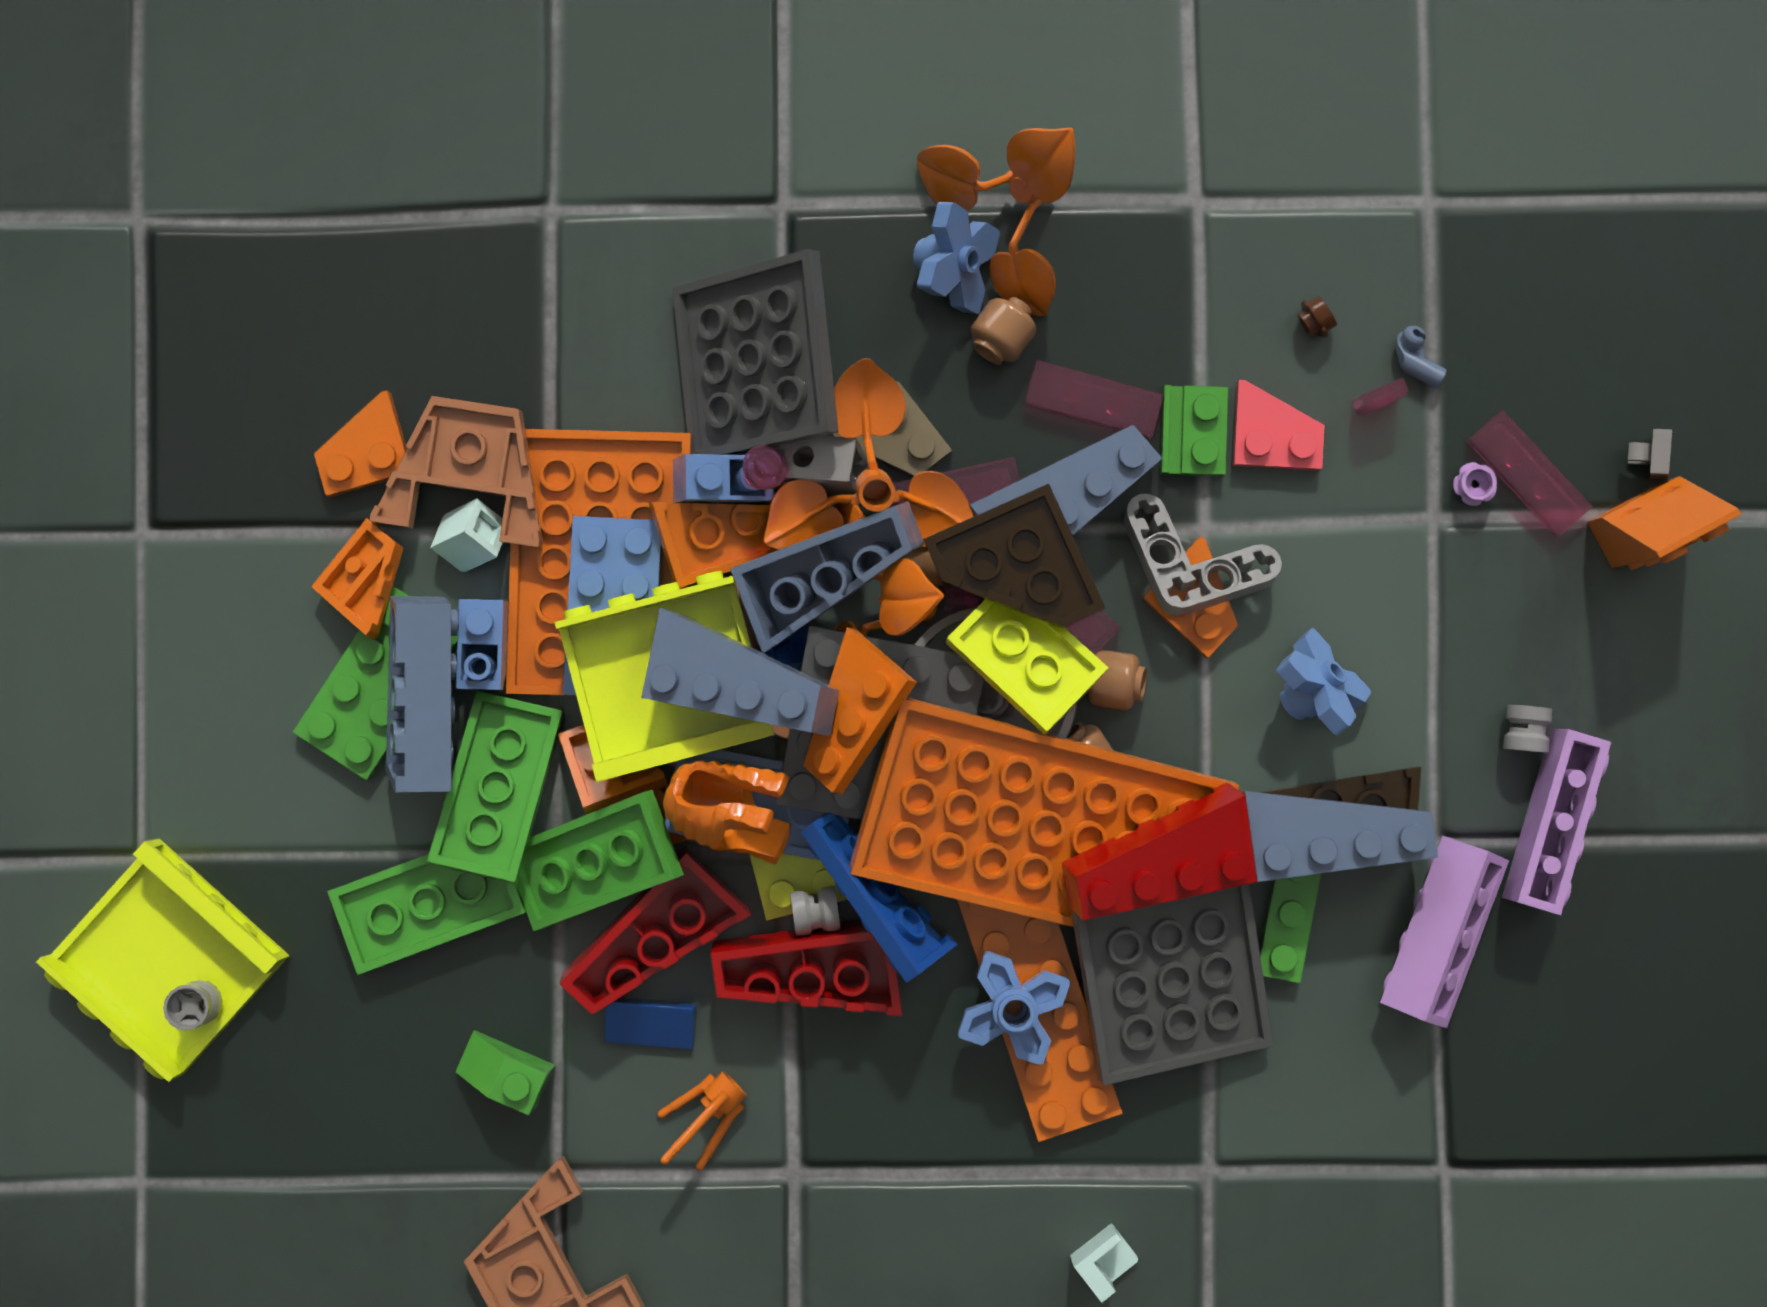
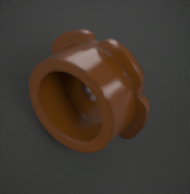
M1319 296L1310 302L1306 300L1301 302L1303 312L1298 314L1297 317L1305 331L1311 337L1316 334L1323 338L1328 337V331L1336 327L1337 322L1325 302Z

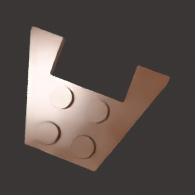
M431 396L406 444L408 449L397 470L392 471L386 483L387 489L378 506H374L369 521L413 529L421 483L506 496L499 541L542 549L543 538L523 412L515 408Z
M564 1156L555 1161L464 1260V1264L488 1307H646L628 1273L588 1295L585 1294L543 1216L581 1195L583 1191Z

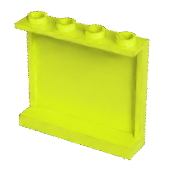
M722 571L707 573L696 577L697 585L680 589L678 582L652 588L653 597L637 601L634 594L615 597L608 600L609 608L595 612L591 611L590 605L569 609L563 612L564 620L554 622L556 629L560 631L594 761L592 768L596 782L775 735L772 724L641 698L660 607L682 613L752 648L733 576L724 578Z
M161 839L144 841L132 854L137 858L53 953L40 957L36 963L45 970L44 977L49 983L60 990H67L78 1000L77 1006L86 1016L94 1020L99 1019L111 1030L110 1036L118 1045L136 1052L144 1060L143 1066L151 1075L170 1082L186 1073L290 955ZM197 980L209 981L214 984L222 997L221 1011L215 1019L195 1029L186 1031L176 1029L169 1024L165 1018L163 1006L165 998L170 991L178 986Z

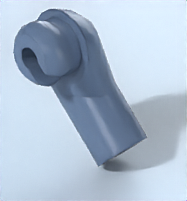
M1408 326L1397 335L1395 342L1400 368L1404 373L1436 389L1443 380L1447 370L1425 358L1423 348L1424 340L1426 339L1425 332L1418 326Z

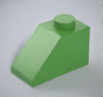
M474 1030L456 1069V1073L487 1098L530 1115L538 1106L555 1065Z

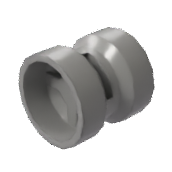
M1507 705L1506 719L1510 722L1509 732L1504 735L1503 749L1549 753L1550 739L1546 736V729L1552 722L1553 709Z
M835 886L822 887L818 894H808L804 890L790 892L796 937L810 935L813 930L822 928L826 932L841 931Z
M204 980L192 981L178 986L170 991L165 998L163 1006L165 1018L176 1029L185 1031L207 1024L215 1019L221 1011V993L214 984Z

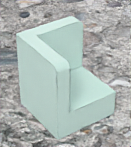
M476 498L446 513L442 517L430 548L459 571L467 572L497 558L503 543L499 541L503 518Z
M1112 1223L1070 1255L1074 1268L1101 1303L1116 1292L1112 1282L1138 1262L1137 1255Z

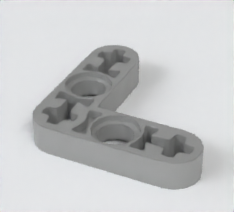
M1139 494L1128 503L1123 519L1125 528L1158 604L1163 611L1170 615H1186L1266 589L1274 583L1281 571L1282 561L1280 555L1272 547L1263 544L1253 545L1191 565L1166 507L1159 498L1151 494ZM1139 509H1143L1145 514L1153 513L1150 523L1153 535L1147 539L1145 538L1150 529L1144 518L1136 519ZM1156 545L1166 546L1173 553V560L1168 564L1157 563L1150 556L1149 550ZM1255 559H1257L1260 565L1268 564L1269 568L1265 575L1262 574L1260 569L1246 572L1241 581L1240 572L1250 569ZM1217 570L1226 573L1231 580V586L1224 590L1215 589L1208 582V574ZM1197 578L1198 588L1190 590L1184 601H1181L1178 596L1170 597L1169 594L1173 586L1176 585L1179 591H1185L1193 588Z

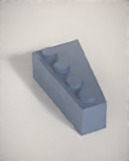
M1131 425L970 504L974 517L1049 484L1072 535H1074L1154 467L1162 457L1138 429Z
M909 501L730 568L762 653L780 645L879 576L891 564L922 546L924 541Z
M390 596L385 771L395 793L451 792V767L453 766L454 759L451 724L455 720L454 697H451V680L456 679L457 671L456 654L451 653V636H457L458 612L457 609H451V604L445 597Z
M660 607L641 698L811 733L831 735L839 695L838 689L785 665L754 648L748 647L682 613Z
M1239 790L1246 795L1257 882L1438 858L1432 812Z

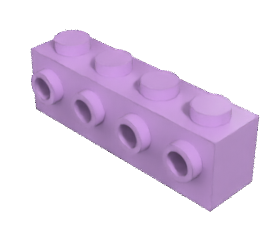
M1551 729L1549 734V753H1544L1502 898L1561 915L1563 907L1570 897L1571 879L1576 863L1583 852V838L1587 824L1596 808V794L1599 783L1608 767V753L1611 742L1570 729Z
M1442 835L1437 847L1438 858L1430 859L1429 873L1423 888L1420 889L1415 898V910L1408 929L1405 930L1400 938L1399 953L1392 971L1384 981V993L1380 1003L1425 1022L1447 1028L1509 860L1484 849Z

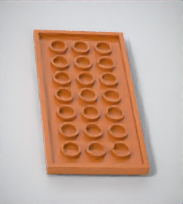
M906 698L890 723L849 866L852 875L1074 927L1071 908L1067 902L1062 862L1109 839L1115 838L1117 840L1137 830L1136 826L1151 819L1156 821L1176 811L1177 806L1192 799L1197 801L1213 793V789L1225 783L1230 784L1237 790H1239L1240 785L1233 781L1051 734L1044 735L1039 731Z

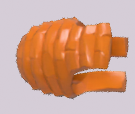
M699 760L692 764L686 763L680 766L673 774L670 785L665 791L663 807L666 818L673 824L674 831L684 833L686 839L696 840L700 845L709 846L717 852L750 853L756 858L776 864L782 856L790 837L792 825L773 818L774 811L757 807L752 795L753 791L781 798L789 780L785 773L774 772L770 769L748 767L743 762L734 765L731 762L721 764L717 760L708 763Z

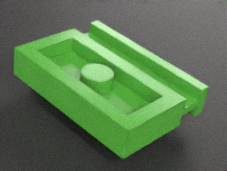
M1164 385L1162 387L1160 456L1162 459L1160 460V475L1179 474L1219 477L1226 475L1228 387H1182Z

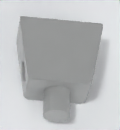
M820 436L787 443L785 449L765 448L762 456H773V475L782 476L785 483L797 479L817 482L823 486L828 498L832 495L855 494V483L858 476L868 469L866 453L856 438Z

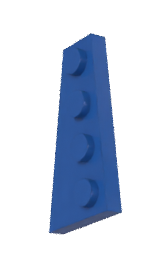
M830 812L801 831L808 842L812 854L823 863L834 879L838 891L851 903L860 916L864 928L874 936L886 953L892 968L900 973L906 983L958 945L948 933L941 937L928 922L931 921L932 915L920 903L913 907L900 893V886L851 874L849 864L858 835L840 816Z

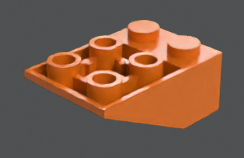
M1678 476L1649 488L1591 519L1587 523L1611 568L1628 565L1630 570H1634L1643 565L1649 567L1661 561L1665 564L1689 552L1688 545L1700 540L1707 542L1729 531L1727 522L1742 514L1737 507Z

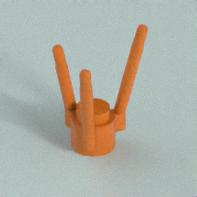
M722 1071L716 1078L709 1073L700 1084L658 1111V1117L665 1118L701 1094H706L700 1100L706 1109L661 1157V1164H668L713 1115L720 1119L725 1114L696 1164L698 1171L704 1169L735 1117L745 1108L741 1102L747 1097L746 1092L727 1073Z

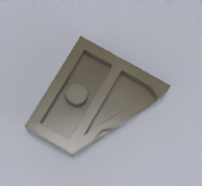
M897 381L906 403L904 419L899 427L889 435L875 436L871 434L872 444L877 460L886 462L898 468L899 471L914 477L919 472L931 469L948 456L952 449L900 382ZM838 433L832 434V436L842 437ZM863 435L855 437L865 452Z

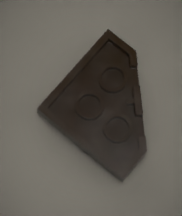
M1049 484L923 539L942 583L1060 628H1065L1105 610L1104 603Z

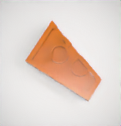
M648 502L673 583L678 582L679 588L696 583L697 576L715 571L727 573L731 571L730 568L777 551V549L767 546L764 542L770 505Z
M846 628L829 682V686L839 690L831 735L813 733L803 764L826 788L836 794L844 793L917 683L855 629Z

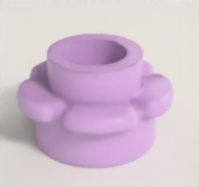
M1471 462L1459 469L1460 474L1454 478L1453 488L1454 492L1462 497V501L1465 504L1478 506L1482 501L1487 502L1494 497L1497 490V479L1494 471L1489 466ZM1473 480L1478 481L1479 486L1477 488L1471 486Z

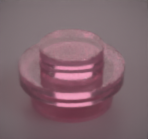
M759 445L753 447L745 455L742 463L746 481L756 489L776 488L787 475L788 468L785 458L778 450L770 446Z

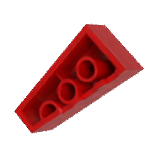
M1225 783L1213 789V793L1197 801L1192 799L1177 806L1176 811L1156 821L1151 819L1136 826L1137 830L1117 840L1115 838L1109 839L1062 862L1068 906L1082 921L1257 882L1246 795L1230 784Z
M687 846L677 854L684 875L641 891L562 973L559 984L592 1015L641 985L644 980L655 973L679 961V958L701 944L703 946L716 938L719 933L733 924H738L751 916L749 905Z
M861 920L840 923L841 931L826 932L824 929L818 928L813 930L810 935L796 937L795 930H787L713 941L711 960L718 998L767 1003L780 1001L799 1003L800 1006L818 1008L819 1005L845 1008V1011L864 1012V1010L886 1012V1015L902 1016L896 970L892 968L886 953L874 936L864 928Z

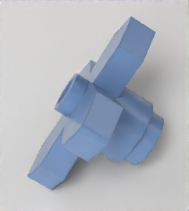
M938 202L932 223L934 234L920 239L913 253L915 268L920 272L917 287L933 296L945 297L949 293L952 307L963 313L979 314L986 291L979 267L995 254L1000 231L987 222L972 221L969 224L968 211L953 202Z
M1311 628L1298 638L1293 645L1294 651L1284 658L1276 668L1277 673L1286 682L1284 690L1280 693V700L1285 710L1295 719L1303 720L1306 717L1313 718L1318 715V718L1335 736H1338L1351 726L1356 718L1354 710L1366 702L1371 694V690L1355 672L1344 670L1334 661L1330 645L1314 628Z
M985 951L976 975L991 1000L964 1010L958 1028V1036L963 1040L984 1046L1005 1032L1010 1037L1017 1058L1042 1065L1045 1061L1051 1039L1039 1022L1038 1015L1063 1006L1070 981L1065 976L1043 970L1020 985L1011 958L991 951ZM1019 1000L1021 1002V1009L1018 1013L1009 1014L1005 1011L1007 1003Z

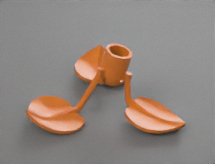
M1029 128L1019 131L1010 139L1007 145V163L1010 170L1005 175L986 182L978 181L980 165L964 149L952 145H934L922 150L916 157L917 167L928 194L936 204L938 202H953L969 211L977 203V191L983 192L1005 183L1010 184L1009 190L1014 199L1022 203H1028V207L1009 243V252H997L992 256L989 267L990 277L994 288L1003 299L1009 300L1010 297H1016L1031 308L1032 313L1030 315L1040 317L1047 315L1056 292V278L1053 268L1048 260L1037 251L1027 248L1019 251L1018 245L1035 210L1041 205V201L1048 203L1059 200L1066 194L1071 185L1075 168L1074 129Z
M864 358L850 366L834 387L838 434L844 438H855L863 435L868 469L858 476L855 483L856 493L853 495H832L827 498L825 489L817 482L797 479L784 484L779 488L771 501L764 542L767 546L780 550L843 526V517L839 510L833 506L836 503H852L855 506L861 503L870 511L880 512L889 508L893 502H898L899 499L903 500L901 503L909 501L923 539L973 517L971 507L964 493L948 476L935 471H922L911 479L908 492L903 490L895 491L889 475L878 468L871 434L886 436L894 432L904 419L906 403L903 392L897 382L871 359Z
M837 503L835 505V508L839 510L843 517V525L865 517L858 505L855 506L852 503ZM900 558L886 568L884 573L874 578L881 582L882 595L879 597L881 603L879 620L865 623L859 629H857L852 621H843L835 630L845 632L846 628H851L866 636L872 630L883 628L890 635H904L921 622H928L934 617L937 605L944 598V594L928 580L914 561Z

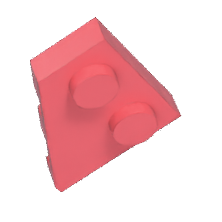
M1238 380L1235 391L1232 466L1320 471L1323 466L1325 425L1250 382Z

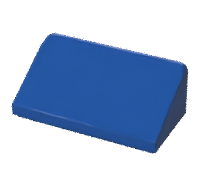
M618 998L605 1007V1042L694 1049L697 1004Z

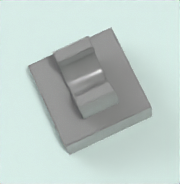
M1653 429L1652 444L1629 443L1628 464H1651L1650 479L1668 480L1672 429Z

